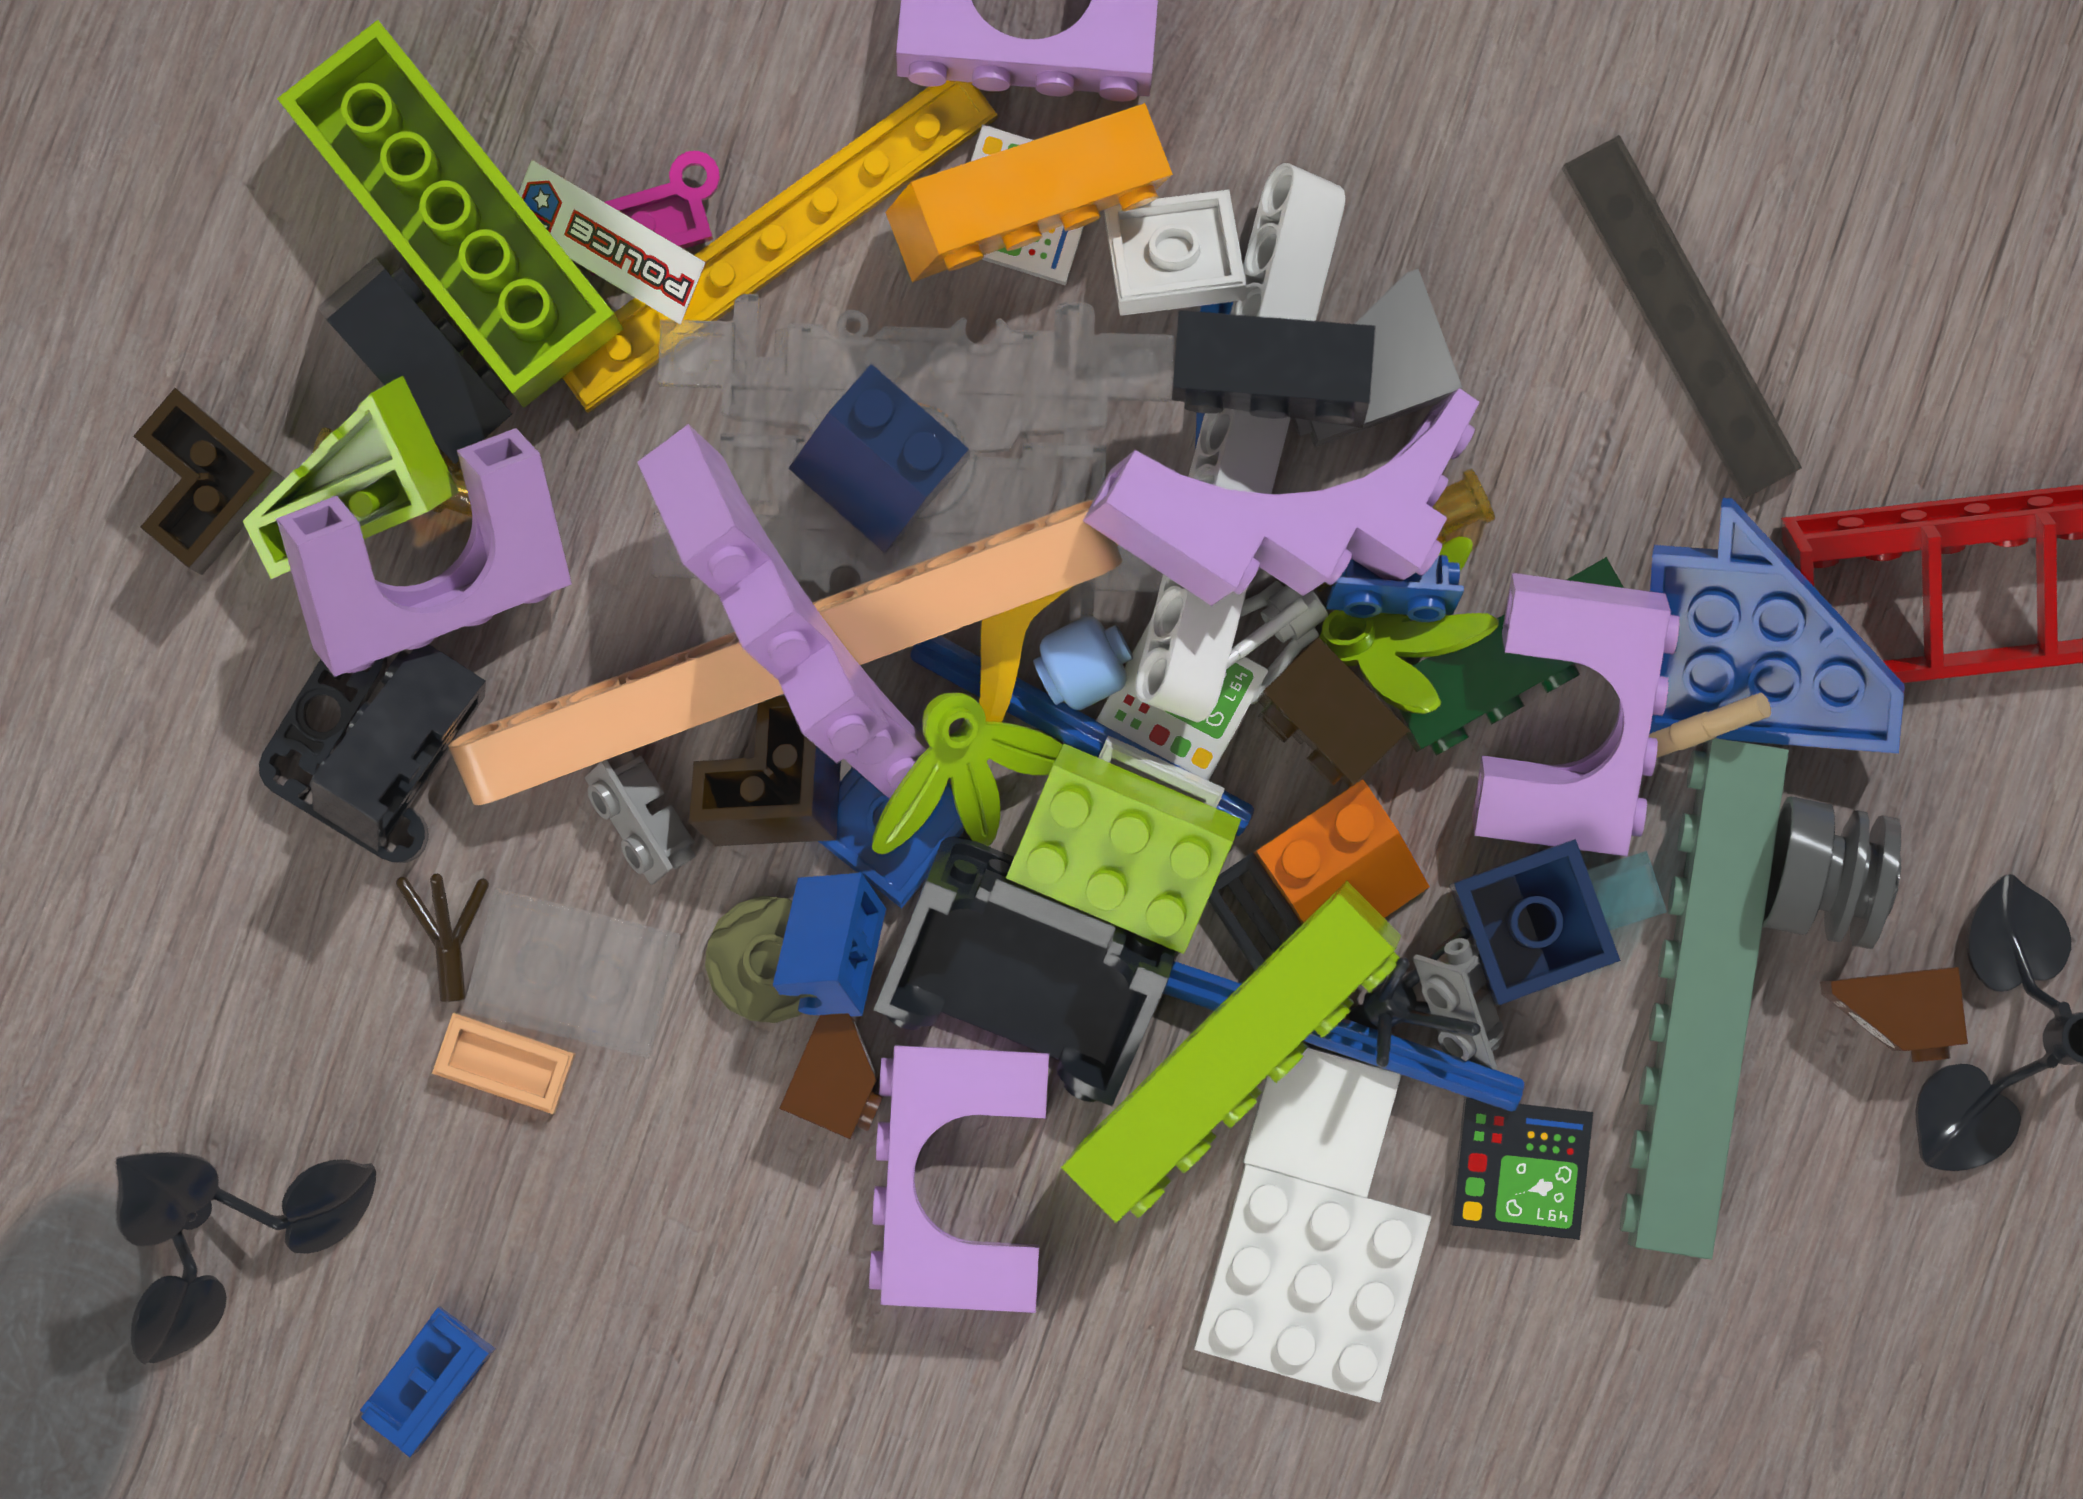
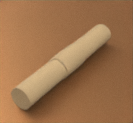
M1758 693L1650 733V738H1657L1656 758L1712 740L1721 734L1768 718L1771 715V706L1767 697L1763 693Z

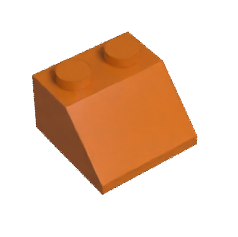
M1364 779L1253 852L1301 925L1346 881L1384 918L1430 888L1400 832Z

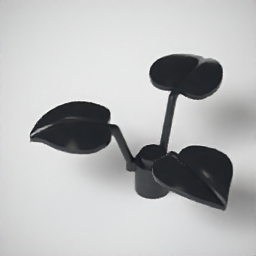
M2013 874L2004 875L1999 878L1979 900L1969 923L1966 944L1967 954L1972 970L1988 989L1995 992L2012 990L2022 983L2025 992L2030 997L2053 1011L2055 1017L2047 1023L2043 1032V1046L2046 1054L2042 1058L1998 1078L1992 1085L1987 1075L1980 1068L1971 1064L1944 1066L1928 1077L1918 1094L1915 1113L1920 1158L1926 1166L1934 1169L1963 1171L1985 1165L1997 1159L2012 1145L2021 1123V1116L2017 1106L2000 1093L2007 1087L2045 1069L2055 1068L2058 1064H2083V1012L2072 1013L2067 1002L2058 1001L2041 990L2035 983V981L2054 978L2065 967L2071 952L2069 927L2060 911L2048 899L2027 887Z
M154 1152L117 1157L118 1196L116 1221L120 1233L128 1242L138 1246L157 1245L172 1238L183 1265L182 1278L178 1276L161 1277L154 1281L140 1298L134 1311L131 1325V1345L134 1355L143 1364L157 1363L169 1359L199 1344L219 1324L226 1308L227 1296L225 1288L214 1276L204 1275L196 1278L198 1272L197 1265L182 1232L183 1229L192 1230L201 1226L209 1218L212 1212V1200L215 1199L274 1230L286 1229L285 1244L294 1253L309 1254L319 1252L333 1246L346 1237L366 1212L376 1183V1170L372 1163L360 1164L350 1160L336 1159L325 1161L306 1169L297 1176L284 1194L282 1200L284 1215L276 1216L220 1189L216 1169L209 1161L200 1156L176 1152Z

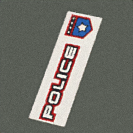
M531 159L518 194L569 258L681 325L706 262Z

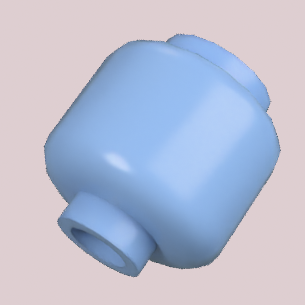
M1088 615L1046 635L1040 643L1041 656L1034 659L1033 662L1044 687L1056 705L1065 701L1072 709L1082 710L1120 691L1125 686L1127 675L1123 664L1132 660L1133 656L1117 625L1105 630L1098 619Z

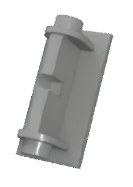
M628 751L612 757L608 761H601L585 777L589 784L588 796L593 807L602 818L611 820L623 839L621 848L627 862L637 873H644L650 885L659 881L672 868L676 870L696 857L690 847L695 841L690 836L672 805L654 815H651L646 805L662 797L664 792L642 756L635 758L632 751Z
M1457 938L1445 945V953L1437 961L1416 954L1413 957V961L1422 984V994L1428 1002L1431 1014L1475 1022L1481 1028L1478 1035L1437 1029L1438 1041L1444 1053L1496 1070L1497 1065L1492 1051L1501 1045L1504 1027L1499 1020L1491 992L1480 989L1487 980L1476 946L1471 945L1464 938Z

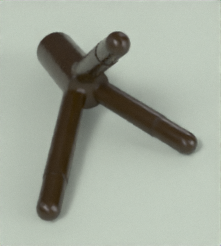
M438 873L430 877L436 922L406 877H399L396 881L398 889L436 949L440 1001L452 1002L466 999L461 945L486 894L489 882L484 878L477 881L452 932L443 877Z

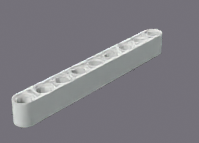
M1283 163L1276 167L1263 188L1243 264L1247 300L1234 301L1231 314L1316 320L1344 211L1345 193L1341 186L1289 163ZM1223 408L1221 413H1205L1188 477L1224 489L1271 494L1290 417L1279 419L1261 418L1249 414L1248 411ZM1163 574L1136 679V696L1139 701L1195 722L1203 721L1211 714L1221 693L1247 588L1240 595L1231 592L1211 606Z

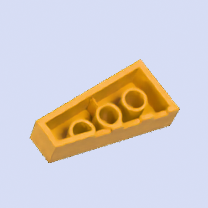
M1143 103L911 181L885 213L913 283L947 269L948 271H953L966 267L983 259L984 255L1002 248L1011 251L1027 246L1043 237L1042 233L1063 226L1065 231L1083 227L1098 220L1101 217L1100 211L1120 204L1123 211H1129L1146 205L1158 198L1156 190L1173 174L1147 106Z

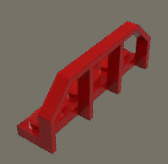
M2083 485L1781 518L1782 542L1795 567L1813 586L1814 568L1834 566L1839 563V559L1865 556L1867 559L1874 561H1890L1901 557L1903 552L1922 550L1924 656L1883 661L1902 683L2083 663V639L2058 641L2057 538L2063 540L2083 539ZM2029 538H2036L2037 644L1944 654L1941 554L1958 553L1963 551L1966 545L1992 543L2000 547H2017L2026 544Z

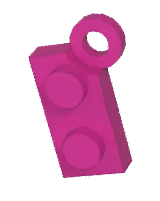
M687 151L679 155L672 163L669 171L670 183L605 201L606 204L683 249L713 241L702 202L711 198L717 191L720 183V171L714 159L707 153ZM690 166H700L707 173L705 183L698 188L688 187L683 182V173Z

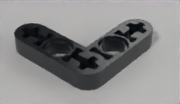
M387 657L375 661L367 673L364 671L353 673L346 685L358 689V692L351 701L341 690L322 684L328 672L333 677L334 675L320 659L263 751L259 761V775L264 785L273 793L381 859L393 863L410 862L419 857L425 850L429 840L428 826L424 818L411 807L407 809L398 823L404 817L411 821L407 831L411 836L415 837L413 844L410 847L398 845L391 852L386 848L389 842L388 837L380 850L376 851L313 810V801L310 804L303 799V796L312 789L311 787L291 778L285 782L284 786L278 782L281 771L274 765L276 758L279 755L290 758L296 751L302 755L298 765L311 775L315 774L323 760L329 754H332L346 736V730L360 707L369 700L387 667ZM343 674L338 675L334 678L340 680ZM319 696L333 697L341 708L339 723L327 732L315 731L309 726L306 719V710L309 703Z

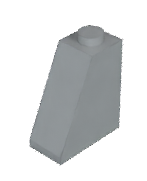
M1419 269L1404 274L1355 323L1376 326L1370 404L1363 428L1292 418L1298 435L1301 437L1310 434L1314 448L1434 405L1458 388L1462 390L1463 387Z

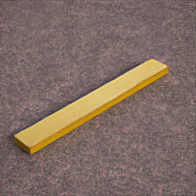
M946 80V83L943 85L927 87L696 253L694 256L706 263L681 325L634 298L614 312L623 330L562 377L587 413L591 412L979 133L982 124L988 126L997 120V113L981 91L972 85V82Z

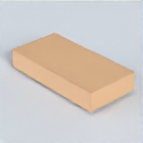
M452 1013L432 1074L550 1114H555L576 1053L458 1013Z

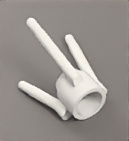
M1276 580L1259 594L1244 600L1240 617L1267 605L1268 607L1261 612L1265 624L1232 648L1227 669L1273 635L1282 643L1292 637L1290 643L1269 666V670L1251 705L1258 702L1257 698L1290 665L1300 651L1319 637L1315 626L1328 617V613L1313 590L1302 596L1287 585L1283 587Z

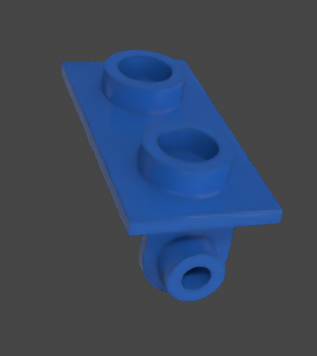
M1439 555L1425 574L1420 576L1414 573L1403 581L1383 580L1351 558L1342 575L1333 584L1326 602V609L1344 610L1347 615L1357 618H1369L1380 613L1407 615L1410 619L1418 622L1438 621L1446 615L1454 614L1464 593V585H1459L1460 565L1459 563L1448 562V557L1445 555Z

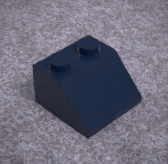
M871 363L826 414L788 469L886 554L970 459V449Z
M1576 839L1449 884L1463 925L1470 931V936L1468 937L1470 944L1476 946L1480 954L1481 965L1487 980L1485 984L1487 990L1491 992L1495 1005L1510 1002L1621 961Z

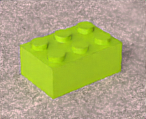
M1064 743L1052 766L1006 878L1185 954L1232 846L1241 819Z

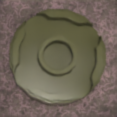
M760 896L738 903L718 920L708 940L705 967L712 990L729 1010L750 1021L778 1023L803 1014L798 1011L800 998L816 997L810 994H801L799 996L780 995L773 986L792 905V900L788 898Z

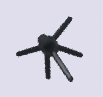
M1459 928L1429 954L1427 958L1437 961L1445 953L1444 948L1448 942L1457 938L1467 940L1470 936L1468 928ZM1405 957L1399 958L1396 962L1397 966L1389 973L1388 977L1386 976L1371 992L1367 991L1364 995L1363 1003L1352 1008L1349 1012L1350 1021L1368 1027H1378L1376 1063L1379 1067H1386L1388 1065L1392 1027L1402 1022L1468 1035H1478L1481 1031L1480 1025L1475 1022L1431 1014L1428 1002L1417 1001L1413 987L1420 982L1416 967L1404 977L1409 967V960Z

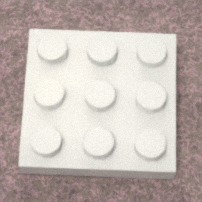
M1245 1163L1194 1344V1350L1380 1403L1431 1216Z

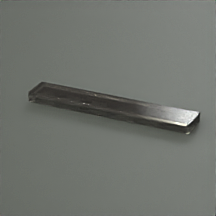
M1618 135L1564 164L1562 170L1742 499L1745 500L1802 469L1621 136Z

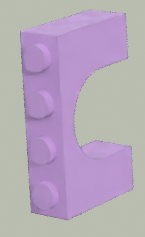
M901 0L896 50L897 76L908 77L911 82L922 86H940L948 80L972 82V85L978 89L995 92L1007 90L1010 86L1035 87L1041 94L1056 97L1068 96L1074 91L1098 92L1101 97L1118 102L1131 101L1136 99L1137 96L1150 97L1158 0H1091L1085 13L1073 26L1057 35L1043 39H1021L996 30L981 17L974 7L972 0Z
M517 428L457 450L472 509V529L468 542L458 559L442 574L427 582L412 586H392L375 580L359 522L338 496L276 518L313 649L334 677L343 673L363 671L379 659L405 649L422 648L430 644L438 636L464 626L481 625L489 621L497 613L523 603L540 602L549 597L552 592L572 585L540 453Z
M1512 573L1502 630L1505 653L1571 661L1594 669L1605 677L1619 696V713L1615 726L1606 741L1593 753L1571 763L1551 765L1482 756L1472 811L1475 836L1547 846H1557L1576 839L1579 850L1628 856L1631 836L1641 837L1645 825L1647 800L1638 798L1642 775L1652 777L1656 763L1657 738L1649 737L1652 716H1663L1667 701L1668 677L1660 676L1663 653L1674 654L1678 639L1679 616L1670 615L1671 610L1666 594Z
M895 1045L894 1058H881L879 1095L892 1097L890 1122H878L876 1160L888 1161L887 1187L875 1186L873 1225H885L883 1251H871L869 1289L881 1290V1305L1036 1313L1039 1245L969 1241L944 1232L930 1220L919 1202L915 1187V1167L919 1153L927 1139L941 1126L954 1119L971 1115L1046 1118L1049 1053Z

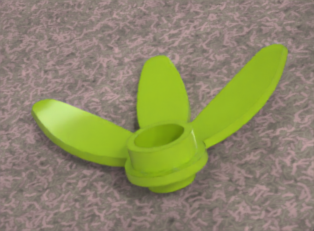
M1458 536L1452 538L1442 545L1439 555L1447 556L1448 562L1459 563L1461 572L1472 551L1473 542L1468 537ZM1334 610L1324 620L1320 639L1346 666L1359 665L1368 684L1385 702L1404 711L1423 714L1437 709L1441 704V700L1429 680L1419 670L1400 657L1421 658L1451 653L1466 648L1490 635L1499 624V620L1496 617L1487 613L1446 615L1438 621L1418 622L1410 621L1411 619L1403 614L1380 613L1374 617L1357 618L1347 615L1344 610Z
M945 693L935 697L925 708L922 718L923 734L929 747L910 768L885 806L872 837L873 851L879 854H886L908 840L932 814L943 794L949 777L951 778L955 807L967 834L972 841L986 846L991 845L996 838L1001 815L999 791L987 760L991 759L1007 769L1023 774L1049 775L1063 745L1035 729L1010 723L986 722L982 706L967 694ZM964 718L961 727L955 733L949 735V727L956 719Z

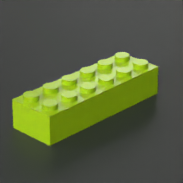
M376 20L277 98L523 408L623 330L614 312L379 20Z
M1346 881L1075 1147L1061 1168L1115 1223L1129 1210L1137 1218L1141 1217L1164 1194V1189L1171 1182V1179L1166 1174L1175 1165L1183 1173L1187 1172L1211 1148L1210 1144L1217 1137L1211 1130L1221 1120L1229 1128L1233 1127L1257 1103L1256 1099L1262 1093L1257 1085L1267 1075L1275 1083L1279 1082L1303 1058V1053L1308 1048L1303 1040L1313 1030L1322 1038L1325 1037L1350 1012L1349 1008L1354 1002L1348 996L1360 984L1368 992H1371L1397 966L1396 962L1400 957L1394 951L1397 948L1401 935Z

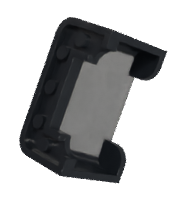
M953 836L945 838L941 842L878 996L874 1011L886 1015L895 1025L909 1030H917L921 1026L934 1025L942 1012L1041 1053H1049V1056L1059 1060L1057 1075L1064 1083L1068 1093L1083 1101H1100L1113 1106L1168 982L1176 951L1007 879L1006 876L1014 859L1009 854L964 837Z

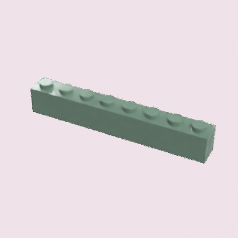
M1714 738L1703 742L1702 751L1693 750L1690 757L1687 788L1696 789L1692 814L1683 813L1677 840V850L1687 852L1683 877H1673L1668 898V914L1677 915L1674 939H1664L1658 965V977L1667 978L1664 1004L1654 1003L1649 1024V1041L1658 1042L1654 1067H1644L1639 1090V1104L1648 1105L1644 1131L1637 1129L1634 1131L1630 1149L1629 1166L1630 1168L1639 1169L1635 1194H1625L1620 1215V1231L1629 1232L1627 1244L1635 1248L1710 1260L1713 1258L1789 753L1788 749Z

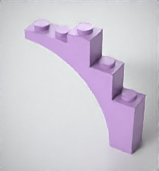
M1458 388L1431 408L1410 441L1384 466L1363 478L1321 491L1272 495L1224 489L1181 475L1134 450L1110 470L1083 521L1211 606L1231 592L1240 595L1251 583L1259 567L1302 596L1324 582L1329 585L1335 583L1346 569L1351 558L1383 580L1403 581L1414 573L1421 576L1433 565L1442 549V543L1436 539L1447 517L1432 508L1448 483V478L1442 475L1450 458L1452 460L1456 459L1470 442L1475 428L1469 425V422L1480 402Z
M689 424L637 462L682 563L719 596L742 648L778 679L802 733L836 763L845 759L890 799L910 768L929 747V744L926 742L925 737L878 688L820 615L764 532L740 491L724 457Z

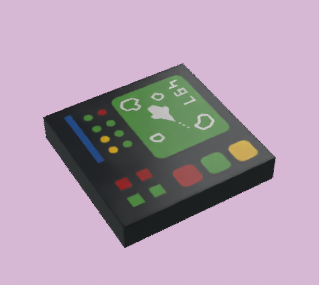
M1464 1097L1450 1224L1452 1226L1580 1240L1593 1112L1519 1104L1515 1111H1508Z

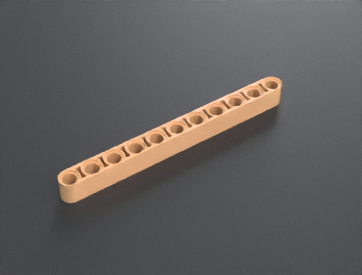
M1089 500L815 601L813 605L859 665L1101 576L1115 569L1123 560L1116 542L1083 521L1094 501ZM733 632L481 726L459 736L448 746L473 804L483 805L784 694L778 679L742 648L736 633Z

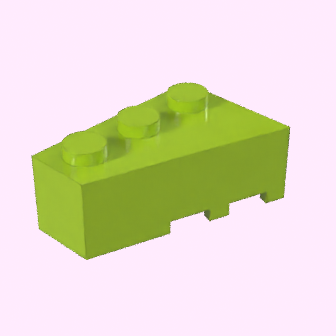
M403 375L370 393L358 405L359 408L338 429L331 432L319 444L320 447L300 467L293 470L242 521L271 579L291 571L276 518L338 496L358 520L363 539H366L432 510L459 492Z

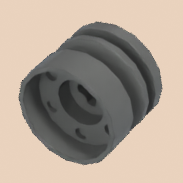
M1793 796L1787 797L1779 813L1762 927L1806 935L1816 919L1818 911L1823 910L1825 911L1824 926L1827 941L1841 942L1850 926L1852 946L1873 949L1893 908L1901 874V825L1899 819L1884 815L1878 816L1869 834L1870 821L1868 813L1856 810L1852 812L1842 830L1841 836L1835 835L1833 805Z

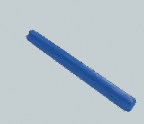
M942 636L913 645L910 657L914 662L980 697L981 657ZM1016 678L1011 701L1006 711L1009 714L1053 738L1097 758L1109 735L1181 768L1100 724L1084 713L1072 709L1067 704L1061 702L1056 705L1049 694ZM1224 790L1217 809L1241 819L1235 835L1240 836L1248 826L1254 814V808L1251 804Z
M1173 961L1163 994L1215 1011L1241 983ZM1343 1018L1325 1037L1322 1038L1313 1030L1303 1040L1307 1043L1378 1066L1376 1063L1377 1029ZM1391 1035L1389 1063L1386 1067H1381L1508 1111H1515L1525 1088V1082L1521 1078L1471 1061H1464L1459 1057Z

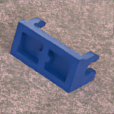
M862 873L801 877L797 880L773 986L780 995L799 996L801 994H810L816 996L800 998L798 1011L809 1015L849 1013L851 1017L863 1016L886 907Z
M439 1306L371 1397L360 1409L363 1413L361 1418L400 1448L404 1454L411 1457L419 1451L496 1348Z

